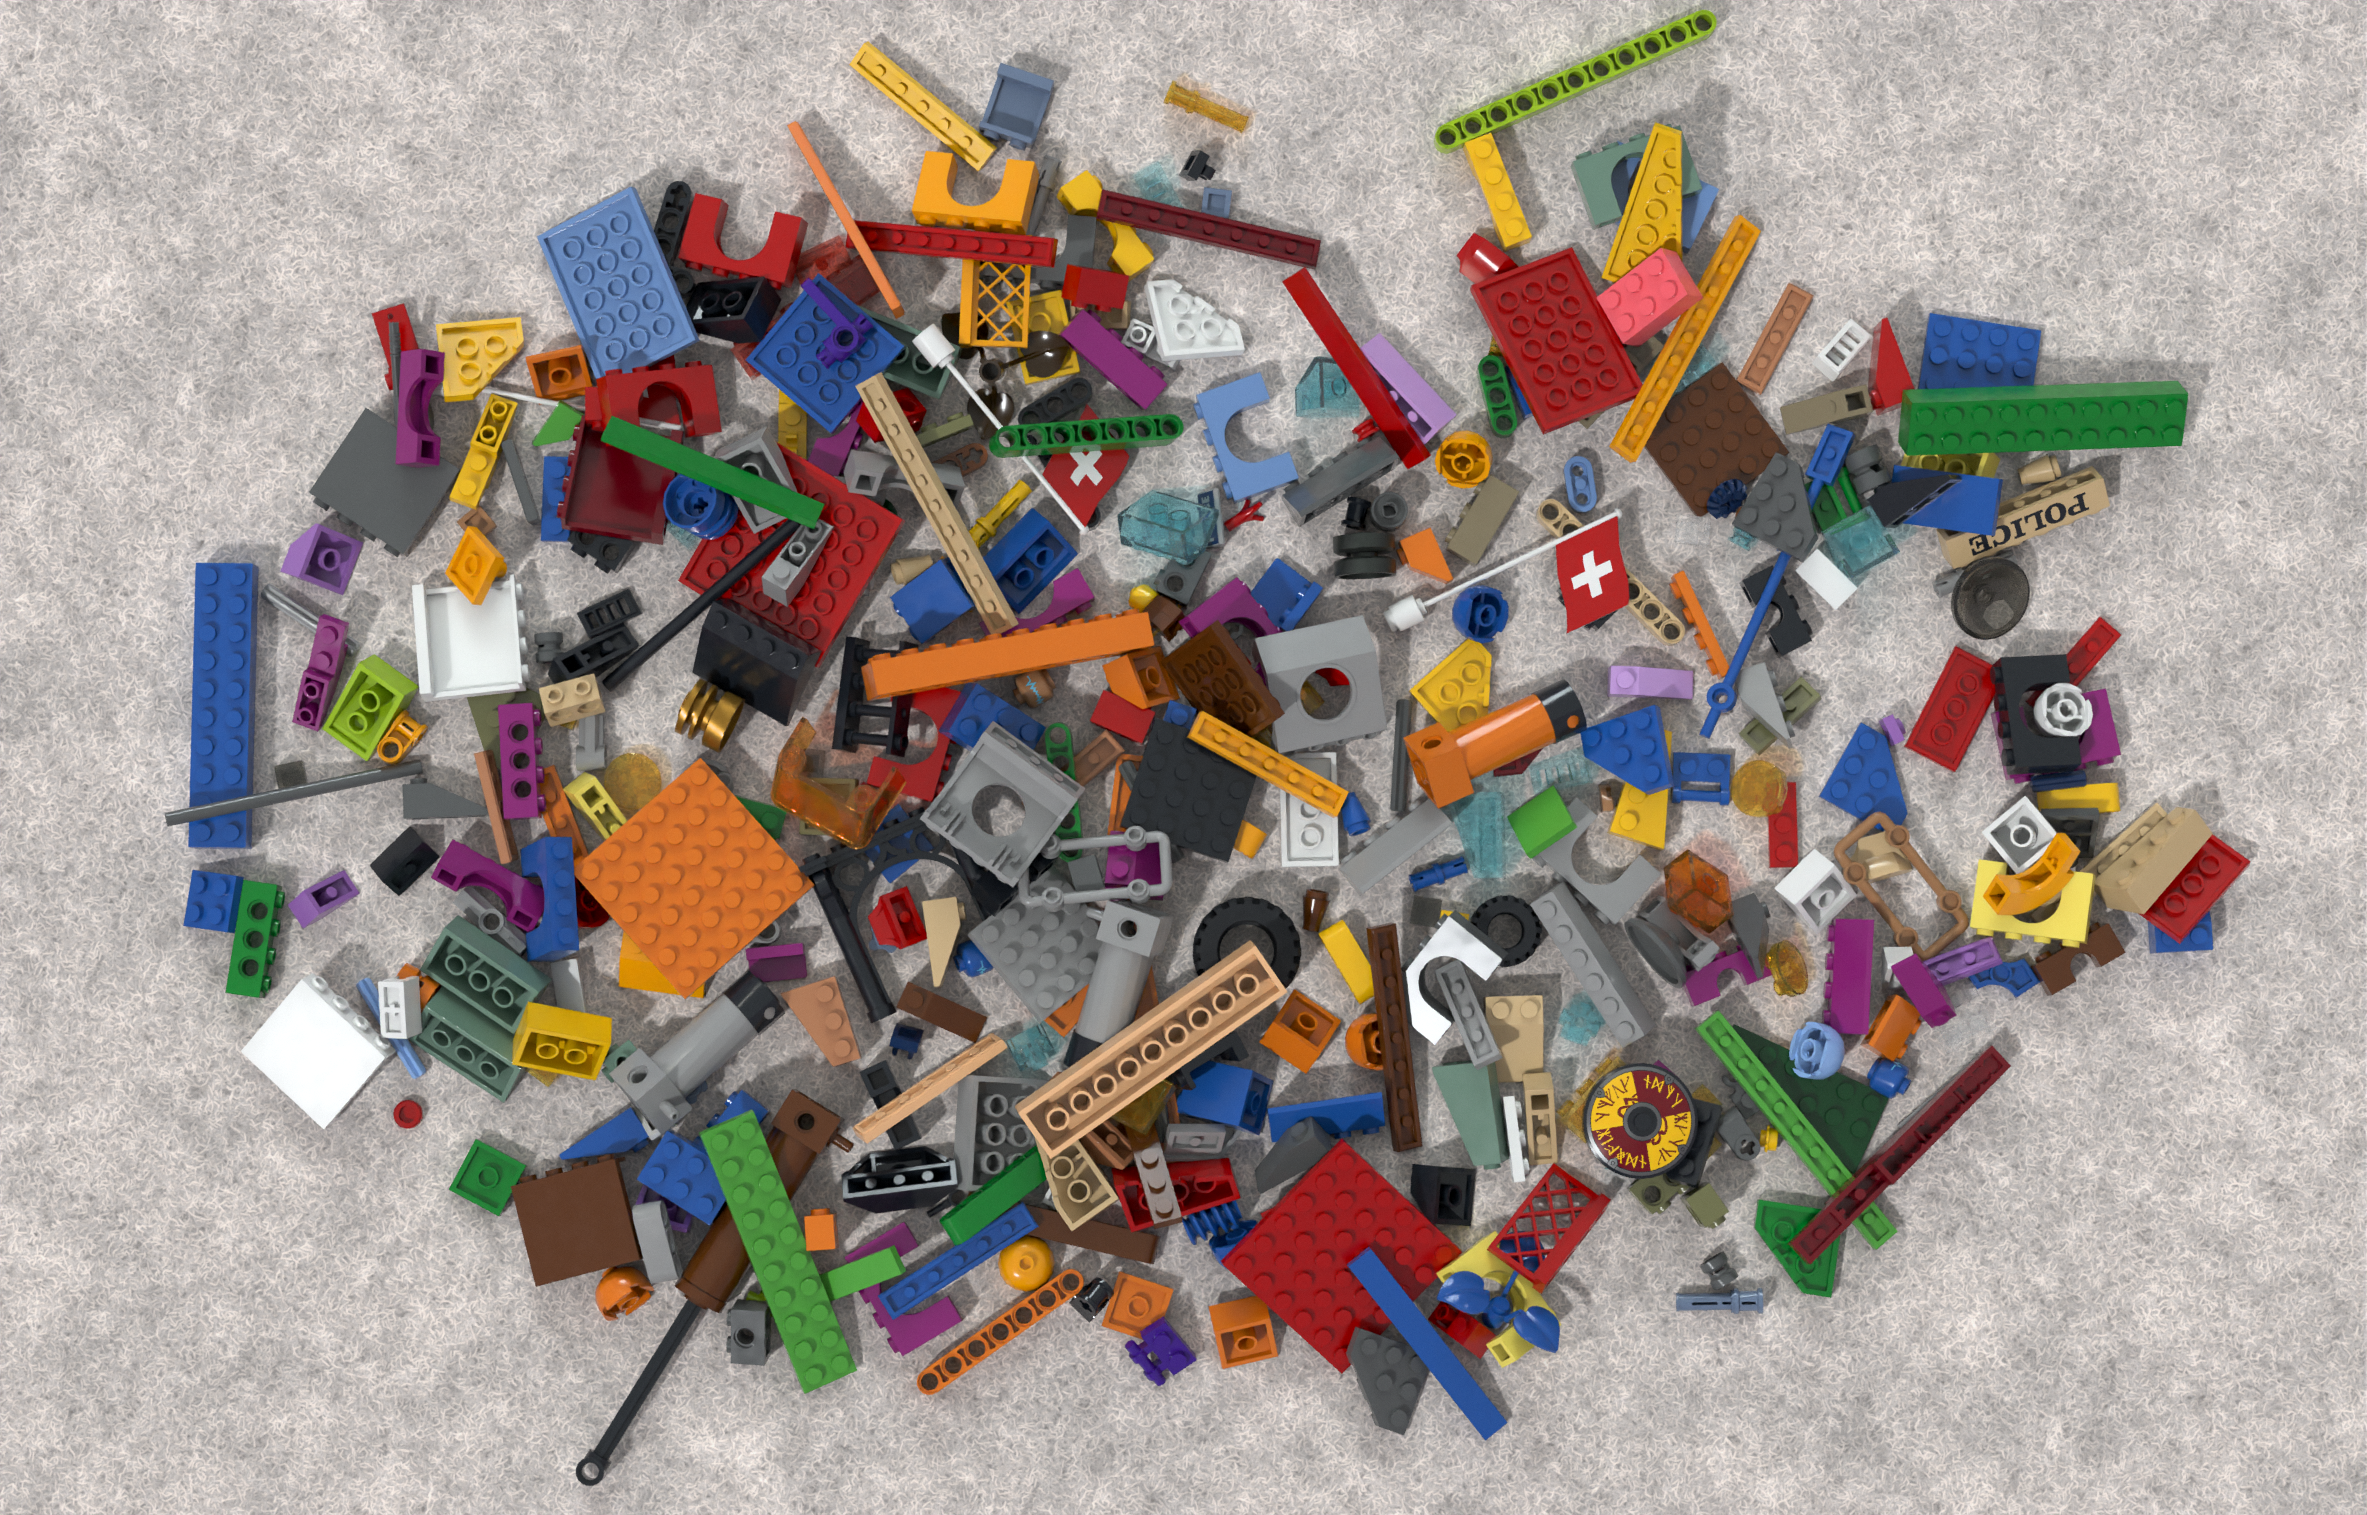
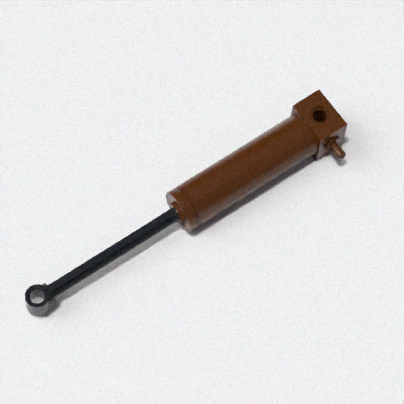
M792 1089L771 1122L773 1127L765 1138L789 1201L792 1200L819 1154H823L827 1147L829 1148L831 1144H834L849 1153L854 1146L853 1142L838 1134L841 1129L840 1126L845 1119L797 1089ZM807 1113L811 1114L814 1118V1126L809 1130L805 1129L801 1123L802 1117ZM727 1202L688 1262L681 1278L675 1283V1287L684 1293L683 1296L687 1299L686 1303L594 1450L589 1449L584 1459L577 1464L576 1477L583 1485L594 1486L606 1477L607 1469L612 1463L609 1460L610 1456L702 1308L707 1311L711 1309L721 1314L751 1266ZM587 1463H594L598 1467L599 1473L596 1478H590L585 1474L584 1468Z

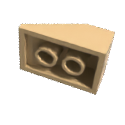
M957 897L922 901L935 988L943 987L962 930V921L967 920L965 903H959Z
M1543 995L1483 997L1484 1014L1503 1058L1495 1061L1498 1083L1523 1082L1522 1074L1543 1073Z

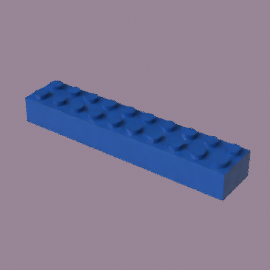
M196 563L189 807L253 794L259 567L253 563ZM253 809L189 822L188 847L194 849H252Z

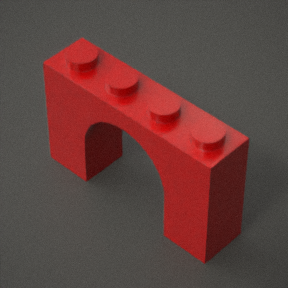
M695 193L678 256L686 264L685 268L697 272H702V268L712 270L713 275L722 278H728L729 274L739 276L738 279L765 277L774 290H781L782 287H792L808 223L802 217L775 211L764 248L752 258L734 260L725 255L721 246V233L729 205L720 198Z
M702 361L686 362L683 368H676L675 363L659 365V370L649 371V366L632 368V373L625 374L622 373V369L605 371L606 376L596 379L603 430H605L611 416L640 427L638 414L640 396L649 385H660L669 389L680 403L686 438L709 436L722 432L712 365H702Z
M943 687L913 693L911 709L928 715L936 725L938 732L936 748L926 760L912 765L901 764L874 756L867 785L932 803L944 787L945 782H941L940 778L942 771H948L952 759V755L948 754L950 743L956 744V742L940 733L939 729L961 692Z

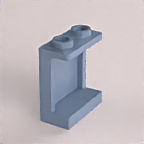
M1000 63L992 94L984 117L979 124V131L983 132V136L989 140L998 142L999 138L1010 141L1009 145L1013 148L1025 151L1026 147L1033 149L1054 89V80Z

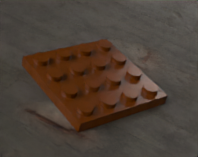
M1723 362L1668 402L1644 446L1698 520L1708 513L1707 501L1717 486L1730 479H1739L1746 485L1765 471L1776 452L1783 456L1790 453Z
M1219 620L1160 661L1191 706L1197 709V714L1204 711L1249 737H1252L1285 714L1280 707L1279 701L1269 692L1261 676L1254 671L1247 661L1246 655L1239 650L1230 637L1228 630L1222 626Z

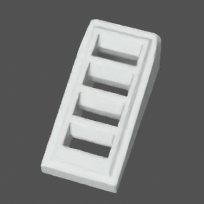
M1850 319L1821 351L1812 364L1831 381H1834L1869 342L1872 336L1854 320ZM1848 330L1861 341L1859 344L1846 335ZM1840 339L1844 341L1850 348H1852L1853 351L1850 352L1841 343H1839ZM1834 348L1845 358L1844 361L1831 350Z

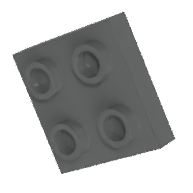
M2098 808L2041 809L2040 813L2057 833H2065L2081 851L2070 868H2074L2078 864L2079 858L2094 857L2100 816Z

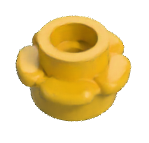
M1767 1125V1130L1761 1129L1760 1147H1765L1764 1151L1766 1153L1767 1150L1776 1151L1778 1131Z

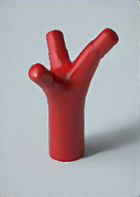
M1245 500L1241 511L1224 522L1228 531L1230 532L1248 521H1263L1264 516L1254 514L1262 507V502L1249 507L1251 501Z

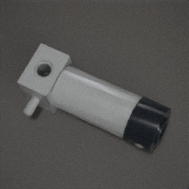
M1127 899L1108 900L1105 910L1093 906L1088 907L1087 917L1101 921L1096 939L1103 942L1076 1028L1073 1030L1063 1062L1067 1067H1071L1134 1022L1154 956L1163 954L1174 915L1142 904H1134ZM1134 922L1137 925V932L1134 930L1133 927Z
M746 971L725 989L720 997L650 1057L641 1048H638L609 1075L637 1110L663 1135L693 1109L685 1098L756 1036H760L781 1018L785 1011L769 987L759 977H756L750 971Z

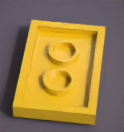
M1061 290L1030 297L1028 334L1039 330L1059 334L1069 321L1064 300L1061 298ZM1021 299L1009 301L1006 303L1007 309L1013 316H1016L1023 309L1024 302ZM1022 315V316H1021L1020 318H1018L1017 320L1023 325V315ZM1014 322L1011 325L1015 341H1021L1022 330ZM1071 347L1062 367L1050 377H1036L1027 370L1026 361L1020 363L1025 386L1080 373L1076 352ZM1017 348L1019 358L1024 356L1020 348Z

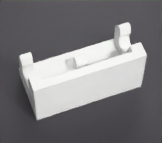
M1819 548L1795 570L1835 610L1858 589V586Z
M399 976L378 981L381 1038L408 1039L422 1033L419 976H410L405 979H399Z

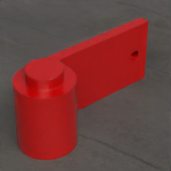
M404 303L371 313L389 366V373L384 376L390 391L393 390L389 322H399L401 352L419 349Z

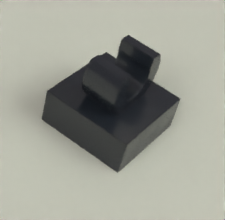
M1201 150L1190 153L1179 176L1188 181H1197L1198 177L1204 180H1211L1216 170L1206 165L1210 156Z

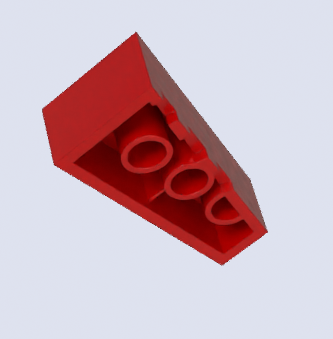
M1229 1158L1166 1163L1182 1217L1241 1198L1237 1179ZM1136 1166L1125 1167L1123 1170L1112 1168L1114 1186L1131 1233L1153 1226Z

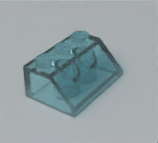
M1152 490L1117 514L1120 541L1122 545L1132 547L1135 550L1171 559L1180 564H1188L1205 552L1219 517V510Z

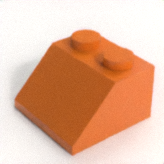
M1294 989L1259 1043L1307 1074L1339 1026L1341 1020Z
M1897 994L1889 995L1869 1028L1868 1035H1865L1860 1045L1882 1058L1885 1057L1893 1062L1896 1058L1900 1060L1908 1047L1905 1044L1909 1034L1914 1035L1922 1023V1020L1919 1019L1920 1013L1917 1008Z
M1250 1296L1208 1306L1222 1369L1278 1357L1268 1307L1259 1297Z

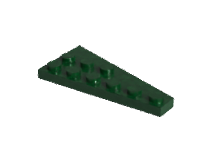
M1733 1024L1732 1027L1844 1166L1854 1174L1889 1098L1838 1072L1825 1079L1802 1078L1793 1071V1068H1796L1795 1059L1790 1060L1789 1049Z

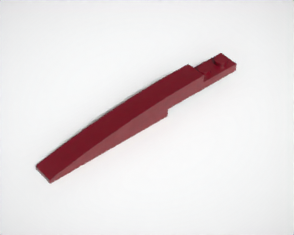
M1990 1045L1913 1116L1824 1203L1826 1206L1788 1243L1806 1264H1811L1889 1185H1893L2011 1065Z

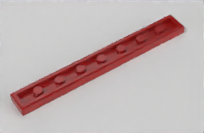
M854 220L868 247L873 252L1054 268L1058 245V239ZM847 233L845 248L857 250Z
M1306 267L1283 280L1282 283L1406 468L1410 469L1430 457L1431 454Z

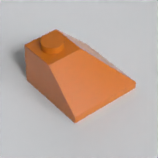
M1161 646L1126 654L1102 665L1112 692L1141 709L1165 704L1170 700L1176 701L1180 699L1173 679L1160 662L1165 658Z

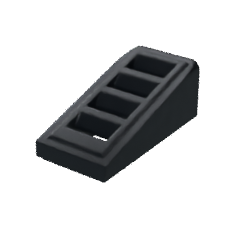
M630 589L577 612L590 639L642 614ZM623 598L631 611L628 614L625 613L619 601ZM613 603L621 616L617 619L609 607ZM602 609L605 610L610 620L606 624L599 612ZM594 614L600 627L594 628L589 618L590 615Z

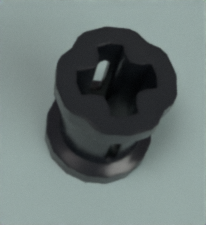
M1348 497L1345 519L1341 520V525L1365 531V517L1371 502L1357 497Z

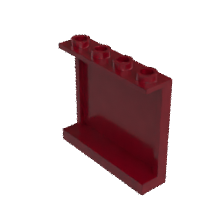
M582 415L580 425L575 424L573 441H576L575 450L569 451L567 466L571 467L570 475H565L563 479L562 492L566 493L564 502L559 501L557 508V518H561L562 529L663 545L668 524V518L663 507L664 493L669 483L678 473L615 446L606 447V443L601 441L604 431L592 430V427H587L585 415ZM672 430L671 436L660 435L683 445L684 443L683 431Z

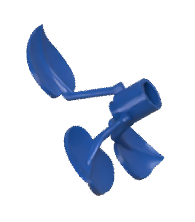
M1534 1237L1519 1238L1521 1252L1536 1250ZM1514 1239L1502 1240L1499 1249L1505 1253H1515ZM1540 1242V1248H1541V1250H1543L1544 1247H1543L1542 1243ZM1537 1256L1522 1257L1523 1266L1534 1273L1539 1267ZM1515 1270L1501 1296L1494 1297L1491 1300L1490 1292L1484 1290L1483 1279L1473 1272H1457L1451 1275L1442 1285L1437 1295V1300L1446 1302L1465 1313H1482L1481 1319L1483 1323L1492 1329L1500 1328L1504 1321L1509 1323L1511 1319L1515 1318L1513 1320L1514 1329L1523 1339L1543 1350L1552 1353L1557 1352L1559 1348L1560 1326L1553 1313L1540 1306H1531L1526 1312L1519 1309L1509 1314L1511 1307L1506 1296L1519 1274Z

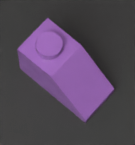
M345 870L305 889L288 906L304 929L323 919L360 893Z

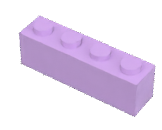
M1380 333L1360 348L1424 445L1454 419L1456 413Z

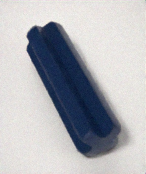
M2083 770L2037 775L2030 778V787L2034 793L2079 788L2087 785V776Z

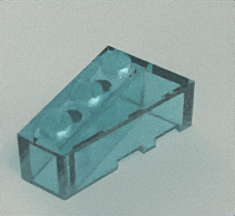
M1472 793L1450 803L1449 807L1474 878L1477 880L1506 879L1504 793Z

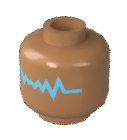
M1046 669L1022 673L1014 680L1017 688L1012 691L1020 705L1026 703L1028 707L1034 709L1054 696L1053 689L1056 686Z

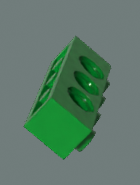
M243 880L225 993L264 998L265 993L270 992L272 977L268 976L269 965H274L276 959V948H272L274 937L279 936L281 921L277 920L278 909H282L285 902V892L281 891L282 886ZM263 903L266 905L268 913L265 918L259 920L255 915V909L259 904ZM260 932L263 936V943L255 948L252 946L250 939L252 934ZM251 960H255L259 966L258 972L253 976L248 975L246 972V965Z

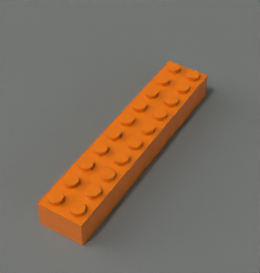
M1131 609L1115 615L1116 618H1112L1111 613L1095 616L1094 619L1088 620V623H1085L1084 618L1067 621L1060 628H1057V624L1053 623L1040 626V628L1034 629L1032 633L1029 632V628L1012 631V633L1007 634V637L1002 638L1001 633L984 636V638L979 639V642L974 643V638L959 640L957 643L951 644L952 647L948 648L946 643L931 645L929 648L923 649L924 652L920 653L918 648L903 650L901 653L896 654V657L892 658L890 653L875 655L873 658L868 659L869 663L861 667L867 700H877L1146 650L1154 646L1148 612L1139 613V609Z

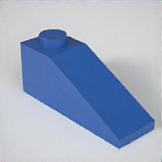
M630 1107L559 1154L562 1160L629 1152L632 1149L634 1153H637L649 1145L647 1141L649 1136L634 1108Z

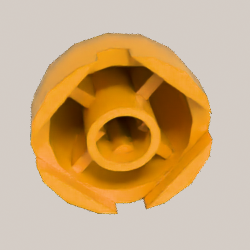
M1469 430L1456 431L1448 435L1438 447L1435 457L1436 470L1439 475L1442 474L1447 479L1446 482L1451 486L1461 489L1473 488L1479 482L1486 479L1493 461L1492 450L1486 439L1478 433Z
M1027 1234L1001 1250L998 1259L999 1272L1005 1283L1015 1290L1025 1292L1037 1290L1045 1285L1052 1276L1055 1265L1053 1251L1047 1242L1039 1237Z

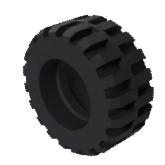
M1233 898L1214 907L1201 921L1194 937L1193 963L1197 975L1200 976L1221 961L1220 945L1227 932L1239 925H1254L1264 930L1270 937L1274 948L1270 967L1286 989L1298 971L1301 958L1300 937L1291 918L1280 907L1262 898Z

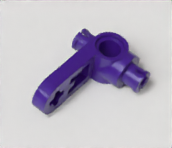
M808 278L801 284V287L837 325L832 330L831 335L822 342L825 348L816 355L817 359L829 369L837 360L843 363L851 354L858 352L862 344L867 340L864 334L874 326L862 313L851 322L829 297ZM845 332H851L853 334V342L849 346L843 347L840 343L841 335Z

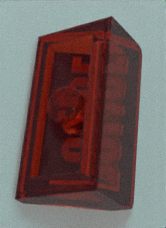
M838 235L800 253L795 272L800 285L808 278L813 280L818 273L827 278L853 265L840 236Z

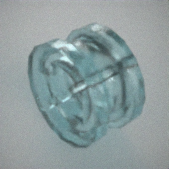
M1734 527V535L1728 537L1727 540L1750 551V543L1755 542L1756 538Z

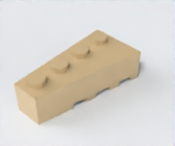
M2176 807L2095 879L2094 890L2107 908L2145 914L2213 833L2195 809Z

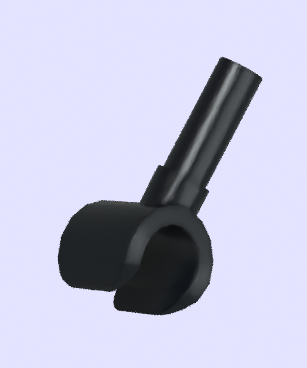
M960 1190L952 1191L948 1194L946 1200L928 1210V1216L931 1218L944 1209L957 1206L958 1204L954 1203L951 1198L954 1193Z

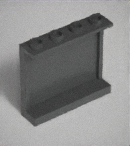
M365 408L309 493L315 496L313 502L327 511L331 507L338 511L337 518L350 527L353 522L362 527L360 533L374 542L376 538H379L385 542L384 549L397 558L400 553L408 557L409 553L407 551L454 481L457 480L461 470L441 456L439 466L415 468L396 465L397 428Z

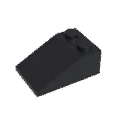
M765 277L699 282L686 309L696 333L738 344L762 341L782 299Z

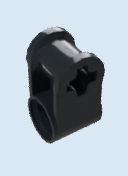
M1095 1277L1072 1298L1069 1304L1090 1323L1114 1296V1291L1106 1281Z

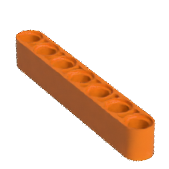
M1067 1269L925 1368L918 1375V1389L926 1395H933L1079 1293L1084 1285L1083 1275L1076 1269ZM1075 1274L1079 1278V1286L1074 1290L1067 1289L1063 1285L1065 1275ZM1045 1290L1052 1291L1056 1296V1301L1051 1306H1044L1040 1302L1039 1296ZM1021 1307H1027L1032 1312V1319L1027 1323L1020 1322L1016 1317V1312ZM1002 1323L1008 1327L1009 1334L1005 1339H997L993 1335V1327L996 1324ZM979 1340L984 1343L985 1352L983 1355L975 1356L970 1352L969 1345L972 1341ZM950 1357H957L962 1363L961 1370L950 1372L946 1368V1360ZM932 1373L937 1377L938 1385L936 1388L928 1389L923 1385L922 1378L925 1374Z

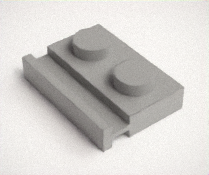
M1168 1124L1164 1139V1149L1162 1150L1165 1161L1219 1159V1152L1222 1150L1226 1134L1224 1124Z

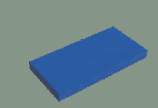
M1894 465L1891 483L1947 474L1959 475L1962 479L1903 522L1904 524L1995 536L2003 479Z

